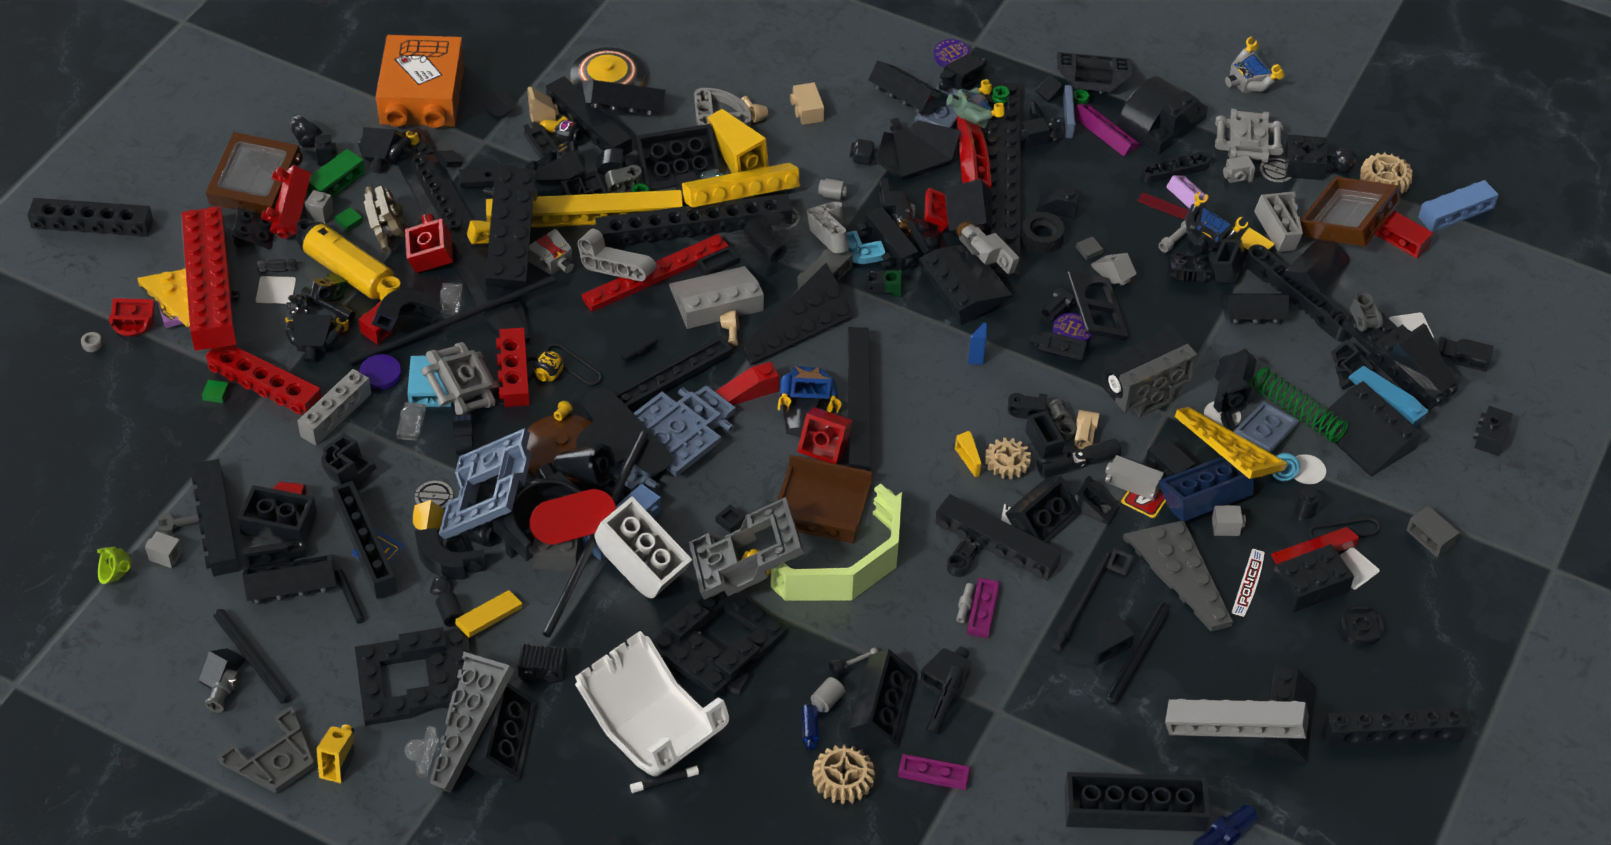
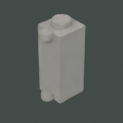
M1116 455L1113 462H1109L1106 467L1105 474L1107 476L1105 482L1154 501L1160 490L1159 480L1163 479L1164 473Z

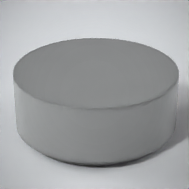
M96 332L86 333L81 338L82 348L87 352H95L103 345L101 335Z

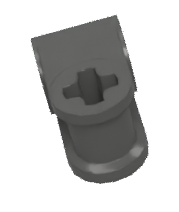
M631 165L608 171L605 174V180L609 192H630L635 185V180L636 184H643V180L640 177L642 174L641 168L637 165Z
M1358 292L1350 305V312L1354 317L1359 331H1365L1367 328L1372 327L1381 328L1383 318L1373 297L1368 292Z

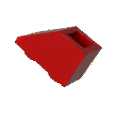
M381 302L377 303L373 309L363 314L359 319L361 334L377 345L392 334V330L390 332L371 324Z

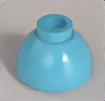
M1290 453L1278 454L1276 457L1287 462L1284 471L1276 472L1272 475L1279 481H1289L1295 478L1300 471L1299 460Z

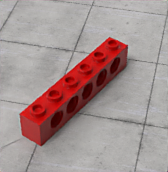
M234 345L212 348L206 354L208 368L213 373H219L228 380L235 381L244 388L251 389L260 396L269 398L278 405L291 409L296 414L304 415L322 398L319 387Z

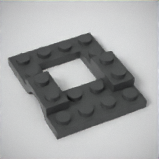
M786 497L746 515L739 530L726 536L707 533L689 542L700 593L704 600L722 591H725L727 596L739 593L743 589L767 579V570L776 568L778 565L804 554L790 503ZM772 525L777 544L739 561L736 549L751 544L757 540L756 532L765 530Z

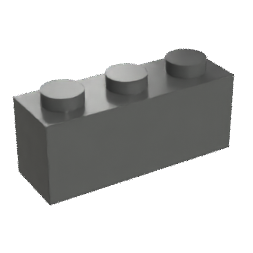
M829 248L825 249L822 255L817 260H814L806 271L799 274L797 278L798 290L826 262L835 280L838 282L852 268L853 254L849 251L834 253Z

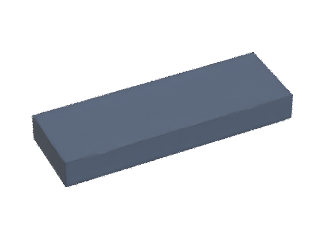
M1065 85L1063 96L1066 138H1073L1075 129L1072 85Z

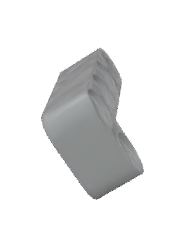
M841 202L826 203L810 208L807 211L810 231L832 252L842 253L849 249L847 232L842 226L845 223Z
M590 229L578 241L582 264L590 271L644 281L656 269L655 261L649 256L605 247L603 235L597 229Z

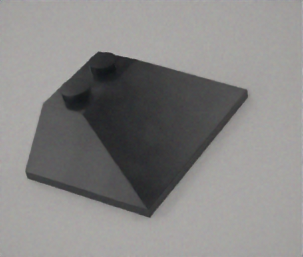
M1057 52V69L1070 85L1077 90L1081 89L1087 92L1088 90H1096V93L1106 94L1113 91L1132 76L1130 58Z

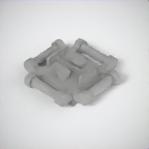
M1231 108L1230 119L1222 115L1217 116L1215 119V125L1217 126L1215 148L1227 150L1229 159L1249 155L1250 159L1268 163L1269 155H1281L1283 153V145L1281 144L1283 123L1281 121L1268 123L1269 112H1244ZM1225 128H1229L1228 141L1224 139ZM1268 132L1274 133V145H1268Z
M460 342L450 348L438 351L431 350L426 353L427 361L432 363V365L424 367L421 372L424 377H427L433 388L440 407L453 402L455 412L459 415L467 414L469 411L483 407L490 408L495 405L492 392L499 389L500 386L497 381H494L484 363V356L481 351H468L466 345ZM437 372L448 395H445L434 373ZM481 394L483 398L467 404L464 403V401L473 399L476 395Z

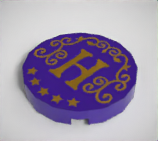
M955 39L943 40L936 44L934 48V60L940 66L945 67L966 54H970V49L962 41Z
M1066 313L1054 321L1052 333L1084 340L1087 343L1091 340L1092 334L1086 333L1080 314Z

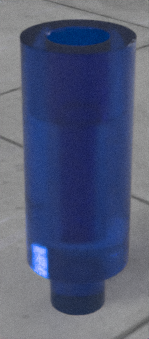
M805 705L801 708L802 741L806 744L807 749L813 750L816 748L815 744L819 741L818 708L815 705Z

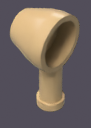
M748 96L742 97L741 100L747 105L751 113L752 123H758L768 117L766 106L753 104Z
M732 310L720 316V323L722 328L729 330L728 344L730 346H737L739 316L737 310Z

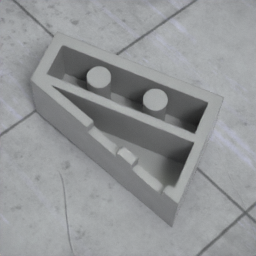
M1295 191L1261 195L1254 210L1269 238L1275 243L1274 246L1278 252L1296 250L1303 234L1300 217L1297 215L1298 205L1295 204L1294 199L1296 196Z

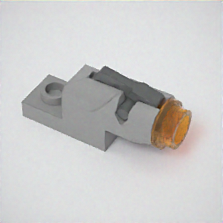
M968 221L962 222L958 226L956 232L958 233L959 240L967 247L971 254L976 255L985 265L997 262L1007 274L1014 273L1019 257L996 233L986 236L978 227H975L973 223Z

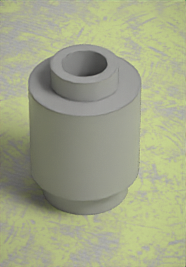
M828 178L820 180L818 195L836 200L846 197L847 186L844 185V181Z

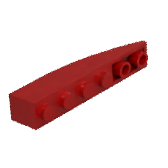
M957 116L958 130L961 131L959 150L962 183L982 179L990 188L992 184L989 155L980 125Z

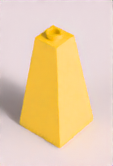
M723 109L707 117L708 124H711L715 144L731 173L769 167L765 137Z

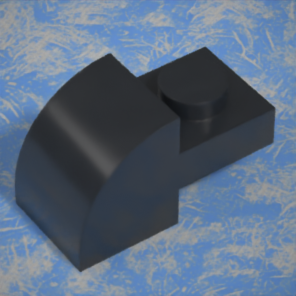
M607 149L597 158L596 171L598 170V173L605 175L610 170L625 168L631 165L638 166L639 160L624 156L623 149Z

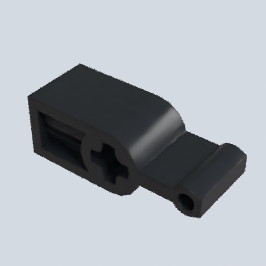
M1440 337L1437 346L1442 357L1452 358L1457 365L1487 372L1493 351L1492 345L1468 339H1460L1456 342Z

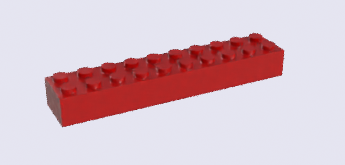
M221 206L208 207L206 209L181 212L189 324L194 351L236 345L226 228Z

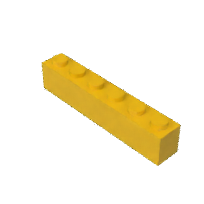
M791 163L682 183L683 199L690 207L800 187L799 168Z

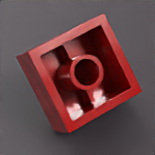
M814 407L806 413L797 452L824 462L838 464L844 458L853 420Z

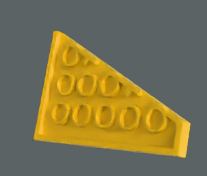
M185 268L178 271L163 272L137 278L139 287L145 288L151 297H154L156 301L171 310V313L177 316L179 321L186 327H190Z

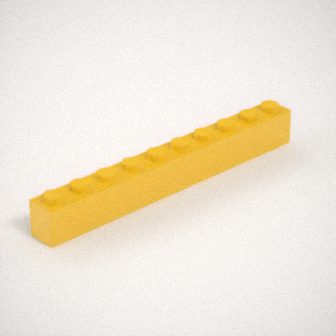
M681 190L537 197V200L533 201L531 227L594 225L596 217L683 207ZM486 199L487 222H491L493 199Z

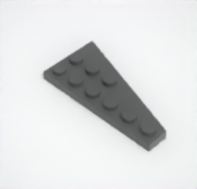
M463 652L462 659L464 660L462 670L458 671L457 678L460 679L458 688L453 691L445 721L447 725L446 734L442 735L440 744L443 746L440 755L436 757L429 783L449 793L452 791L515 670L510 665L467 652Z

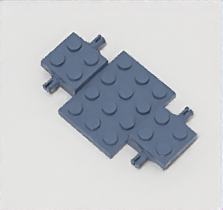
M704 386L701 390L694 393L682 387L678 394L683 398L677 403L661 392L633 413L671 454V462L666 470L675 477L679 476L721 442V436L714 432V429L721 426L729 433L734 429V425L728 422L727 419L735 414V407L708 386ZM623 459L615 463V467H611L610 473H614L613 477L619 478L627 459ZM635 464L623 488L628 493H631L643 484L655 492L656 489H659L660 484L652 478L658 473L644 472Z

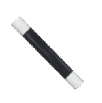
M692 766L630 784V789L632 793L698 775L699 771L697 766Z

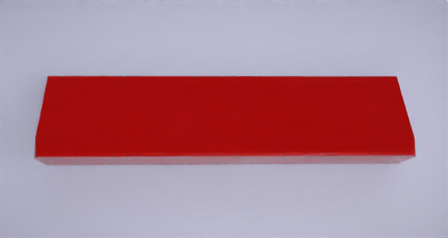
M1348 527L1272 553L1271 556L1275 563L1279 564L1332 544L1335 550L1340 552L1356 546L1359 537Z

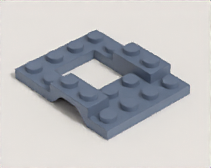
M525 428L459 456L455 474L460 491L458 498L447 502L439 535L443 539L456 536L461 532L473 529L480 524L490 522L512 511L517 488L525 485L532 453L527 449L530 433ZM498 475L493 497L475 505L480 482Z

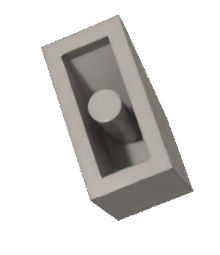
M1128 253L1105 255L1091 264L1092 268L1102 277L1109 278L1111 284L1119 283L1124 285L1131 281V277L1136 275Z

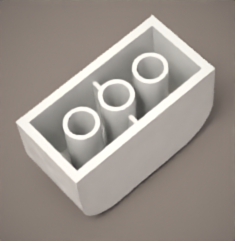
M633 496L600 522L595 532L596 543L603 554L640 593L648 598L656 597L685 572L692 561L689 555Z

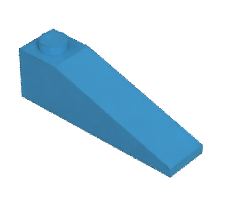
M1362 366L1349 376V379L1355 385L1364 381L1415 428L1422 423L1428 413V410L1412 395L1365 366Z

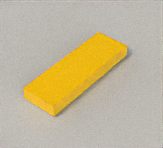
M508 590L458 617L455 624L470 638L522 609L523 603Z

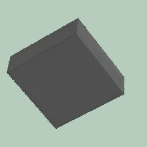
M1093 236L1076 243V249L1086 260L1103 254V248Z

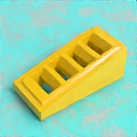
M470 221L467 236L471 244L489 243L491 222Z
M967 431L957 435L955 443L956 452L974 477H980L981 461L971 432Z

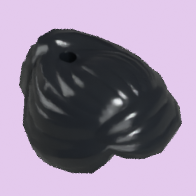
M299 114L292 117L290 128L299 145L308 147L315 144V136H321L323 131Z

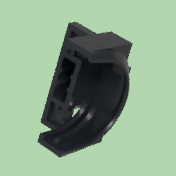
M560 471L546 479L535 478L520 487L516 492L512 511L492 520L493 530L505 541L506 554L511 559L518 554L526 561L533 558L529 546L534 543V536L530 530L529 522L533 510L539 504L582 492Z

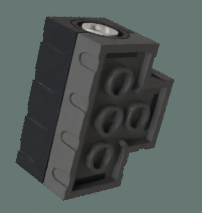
M1172 327L1167 331L1159 332L1150 339L1142 340L1133 347L1129 346L1123 351L1111 354L1105 358L1101 386L1124 413L1132 409L1141 418L1172 403L1175 389L1192 381L1198 354Z

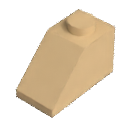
M528 87L529 113L532 122L535 121L539 126L541 121L546 119L556 121L558 108L556 104H553L551 97L532 87Z

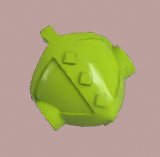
M113 546L97 549V553H101L98 565V578L101 584L118 581L131 568L132 558L123 549Z

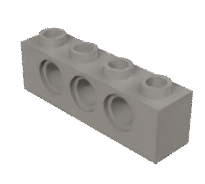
M352 369L297 420L300 437L317 446L372 394L369 378Z

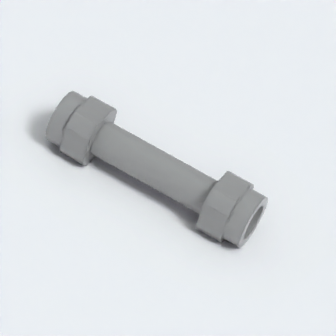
M1185 221L1181 223V228L1173 235L1161 240L1158 246L1162 252L1170 251L1177 240L1184 234H1188Z

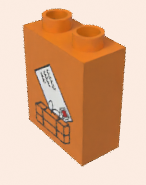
M387 35L376 92L380 124L394 127L403 125L428 126L431 128L441 126L455 127L465 65L462 37Z

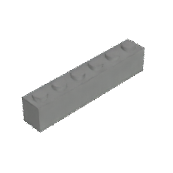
M1178 699L1169 700L1165 723L1169 735L1306 738L1309 714L1306 703L1299 701Z

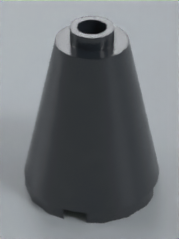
M598 443L560 452L554 458L553 465L557 472L560 471L565 476L597 486H605L613 477L614 473L610 472L611 467H615V458L610 446Z

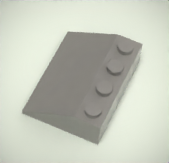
M745 266L669 284L687 329L718 322L722 314L732 310H737L738 316L763 311L764 294L757 279Z

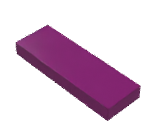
M978 579L967 635L989 638L1000 586L999 581Z
M902 754L898 777L966 790L970 767Z

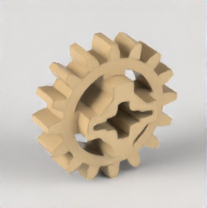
M1003 438V442L997 439L995 440V445L990 443L989 449H986L985 464H988V470L994 469L993 475L1001 474L1002 479H1004L1005 475H1008L1010 479L1013 478V475L1021 477V472L1026 473L1027 467H1030L1031 453L1028 452V447H1022L1021 441L1015 443L1014 438L1011 441Z

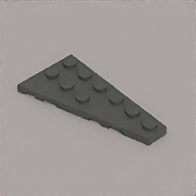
M1173 522L1123 535V540L1127 544L1130 543L1136 549L1135 552L1138 556L1143 557L1150 564V568L1171 590L1174 589L1180 595V600L1183 603H1187L1194 610V614L1210 631L1232 626L1233 621L1185 522Z

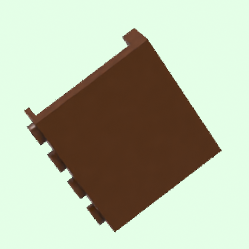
M790 455L789 467L778 500L786 497L789 501L798 532L854 544L872 485V472L832 464L822 460Z

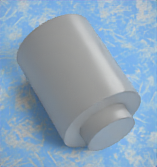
M827 678L811 696L813 708L819 712H828L845 693L843 685L835 678Z

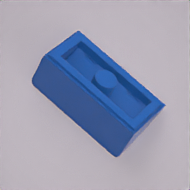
M983 323L970 338L968 364H984L987 339L986 323Z

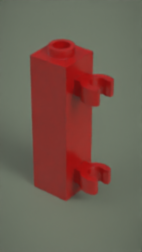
M293 165L287 171L281 167L277 168V172L273 171L271 178L282 182L276 209L268 207L267 211H263L261 215L263 220L272 222L270 232L283 239H288L296 233V224L300 220L311 176L310 172L296 165Z

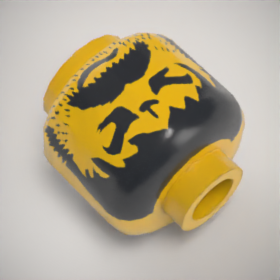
M555 352L542 353L533 365L536 377L540 381L553 382L563 370V360Z

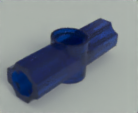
M1244 804L1228 817L1221 816L1213 823L1210 830L1193 842V845H1233L1244 831L1258 822L1256 811L1250 805Z

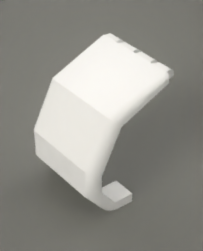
M639 631L627 640V647L625 642L609 652L610 657L605 655L591 665L592 672L588 667L576 675L577 682L575 685L606 736L638 768L657 777L721 731L728 724L729 714L724 700L720 698L715 699L702 708L677 684L651 639Z

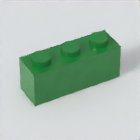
M346 149L310 176L307 194L310 195L315 190L329 194L333 198L365 174L363 159Z

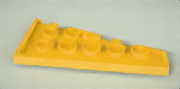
M1190 407L1177 409L1174 417L1249 479L1285 470L1287 462Z

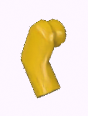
M564 116L557 121L546 119L541 121L540 125L544 127L546 132L554 133L555 127L561 121L568 119Z

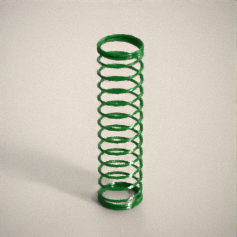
M1262 368L1253 378L1252 385L1258 393H1262L1270 401H1275L1277 406L1281 405L1283 410H1287L1288 414H1293L1296 419L1300 418L1302 423L1306 422L1307 427H1312L1315 432L1319 431V434L1325 436L1329 442H1337L1346 432L1348 427L1346 420H1340V416L1333 418V411L1326 414L1327 407H1323L1319 411L1321 403L1314 405V398L1308 400V394H1304L1301 397L1302 390L1295 392V385L1289 387V381L1283 383V377L1277 378V373L1271 374L1270 368ZM1267 371L1266 377L1264 378L1262 383L1258 385L1261 377ZM1275 374L1273 382L1265 389L1268 380ZM1279 379H1282L1277 389L1273 393H1271V390L1275 383ZM1288 383L1285 391L1277 398L1280 389ZM1294 387L1292 394L1283 402L1288 391ZM1270 388L1269 395H1265L1264 392ZM1277 391L1275 399L1272 400L1270 396ZM1300 391L1299 397L1290 406L1293 397ZM1283 396L1281 404H1278L1276 400ZM1307 396L1301 407L1296 410L1301 399ZM1289 400L1287 408H1283V404ZM1313 400L1310 408L1302 415L1307 404ZM1319 404L1317 411L1308 419L1312 410ZM1295 405L1294 412H1289V409ZM1302 408L1300 417H1297L1295 413ZM1325 409L1323 416L1315 423L1320 412ZM1308 413L1306 421H1302L1301 417ZM1332 413L1328 422L1321 428L1326 417ZM1315 417L1311 426L1308 425V421ZM1338 417L1336 424L1328 432L1330 425ZM1321 421L1319 430L1314 429V426ZM1344 423L1342 429L1332 437L1336 429ZM1328 425L1325 434H1321L1320 430Z

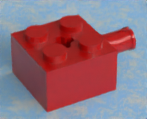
M424 214L421 218V225L405 229L407 260L415 273L453 262L451 232L442 218L434 220L432 214H427V220Z

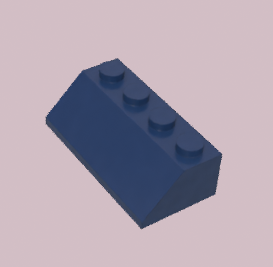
M1222 456L1159 480V486L1170 511L1184 522L1214 510L1215 506H1225L1253 495L1254 478L1249 479Z

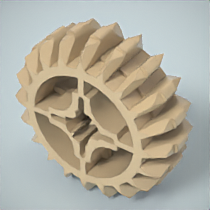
M1385 152L1383 155L1379 153L1375 156L1370 155L1364 161L1360 170V180L1398 185L1400 195L1407 191L1412 182L1413 173L1410 164H1406V160H1400V156L1387 155Z
M845 744L841 749L835 745L833 751L827 748L825 754L820 753L818 760L814 763V770L812 772L813 783L817 786L818 793H824L825 799L832 797L833 803L837 799L841 800L842 805L845 803V800H849L852 804L854 798L861 801L863 794L868 795L869 788L873 787V779H875L873 762H870L869 755L864 756L862 749L856 752L854 746L851 749H847ZM843 769L845 770V779H843Z

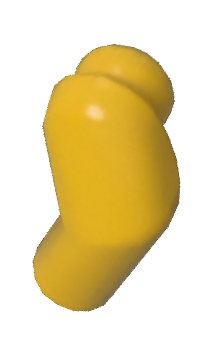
M561 401L558 404V410L554 412L555 419L561 421L573 411L572 405L568 401Z

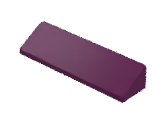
M1077 104L1074 110L1075 119L1121 155L1126 156L1140 147L1139 142L1091 105Z

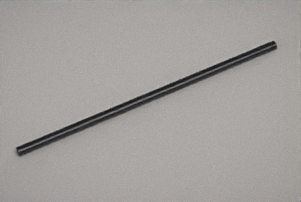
M646 432L640 433L610 494L615 504L648 438ZM595 534L590 535L543 631V635L547 638L552 636L596 545Z

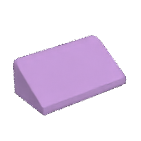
M1172 176L1167 184V188L1188 208L1191 207L1192 203H1195L1194 195L1201 191L1185 176ZM1201 191L1199 199L1202 201L1205 194Z

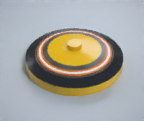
M611 47L598 48L588 51L576 59L571 68V83L583 94V81L599 80L643 87L645 69L641 60L629 51Z

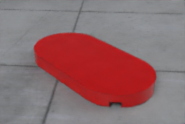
M590 489L552 499L539 504L533 510L529 522L530 530L535 538L548 545H555L593 535L600 522L614 512L616 506L610 495L598 489Z

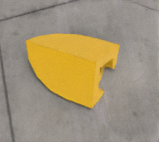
M1248 227L1240 239L1243 242V247L1248 250L1252 245L1257 244L1269 250L1275 244L1250 227Z
M432 500L414 505L413 524L415 528L419 530L437 528L438 531L441 528L445 510Z

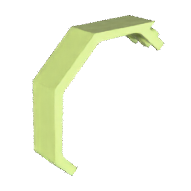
M882 484L874 488L877 497L874 498L873 502L876 506L873 515L891 530V537L878 548L849 568L793 569L782 563L776 568L771 569V588L785 601L853 600L897 567L902 492L895 496L890 489L885 488Z

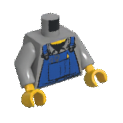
M1249 37L1246 40L1248 47L1243 49L1231 65L1230 76L1225 78L1228 87L1236 85L1242 93L1263 92L1271 87L1275 82L1274 79H1282L1284 77V71L1279 64L1274 65L1271 72L1254 52L1250 53L1259 48L1258 41L1252 44L1254 41L1253 37Z

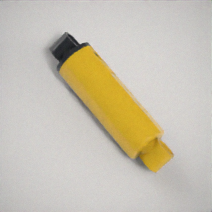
M302 219L297 222L296 242L300 245L301 250L334 274L347 280L348 284L370 299H380L382 301L387 294L400 290V280L394 277V272L389 267L323 222L315 223L311 219Z

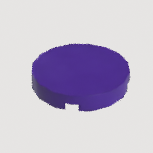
M384 354L367 358L359 369L361 374L369 378L371 389H388L399 381L401 374L400 364L397 359Z

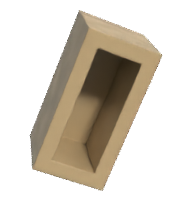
M815 82L793 86V94H790V101L792 105H795L796 118H800L801 124L824 121V106Z

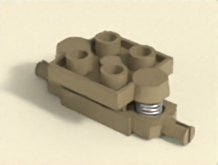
M382 185L375 188V196L373 188L367 187L365 188L366 194L364 195L365 201L363 202L370 228L375 233L381 251L386 253L390 250L388 245L392 243L391 236L393 234L395 236L399 235L401 238L405 236L408 222L403 216L404 208L399 201H395L393 194L388 188L384 189Z

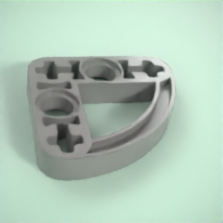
M699 88L695 91L694 103L697 126L705 125L704 123L708 124L707 117L713 114L712 100L734 108L737 112H730L729 114L740 121H744V124L751 127V113L747 105L737 96L714 88ZM706 108L708 111L702 112L700 109Z

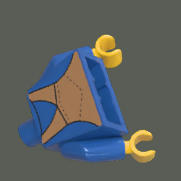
M793 366L792 372H788L781 379L780 395L782 397L779 398L777 406L779 411L781 405H786L787 412L789 411L791 399L788 396L830 399L827 411L831 413L834 407L836 412H839L842 403L837 399L836 382L822 368Z

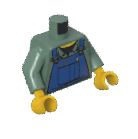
M987 79L981 81V88L976 87L970 91L960 89L956 95L950 94L947 98V104L954 108L958 117L980 125L982 128L986 127L992 116L1002 117L1005 113L1003 103L994 104V110H992L985 96L981 94H990L992 91V84H989Z

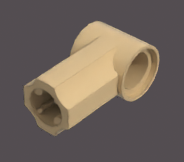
M1079 410L1074 445L1078 449H1084L1093 444L1094 432L1097 430L1100 413Z

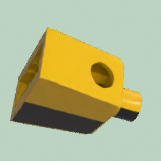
M345 724L341 728L330 727L318 745L319 778L342 783L354 755L353 734L355 730L352 726Z

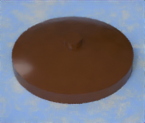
M568 414L561 421L556 420L554 415H551L532 424L527 429L530 433L527 449L532 453L528 472L535 478H538L535 471L546 463L553 464L554 458L558 453L577 449L576 441L579 434L592 422L583 417ZM565 476V477L568 478L572 483H576V482L581 481V480H578V479H575V478H571V477Z

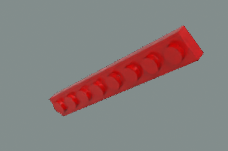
M716 234L655 261L656 269L644 281L619 277L583 293L582 300L591 312H594L696 266L697 260L728 247V244L719 234Z

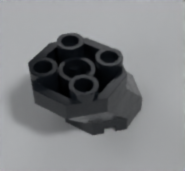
M1247 349L1231 355H1225L1219 360L1220 364L1217 366L1215 374L1219 384L1213 405L1218 413L1229 411L1231 414L1241 412L1245 408L1243 404L1246 401L1251 403L1254 399L1256 389L1252 385L1257 360Z

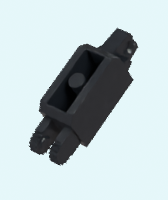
M968 53L947 64L940 75L943 81L939 83L938 88L942 91H947L951 88L960 90L974 84L981 79V72L987 65V59L980 55L972 56Z

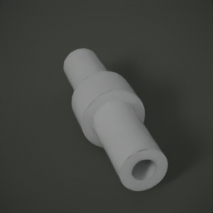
M971 583L966 584L963 596L959 599V611L956 621L959 623L965 622L967 612L972 606L973 600L971 597L974 585Z

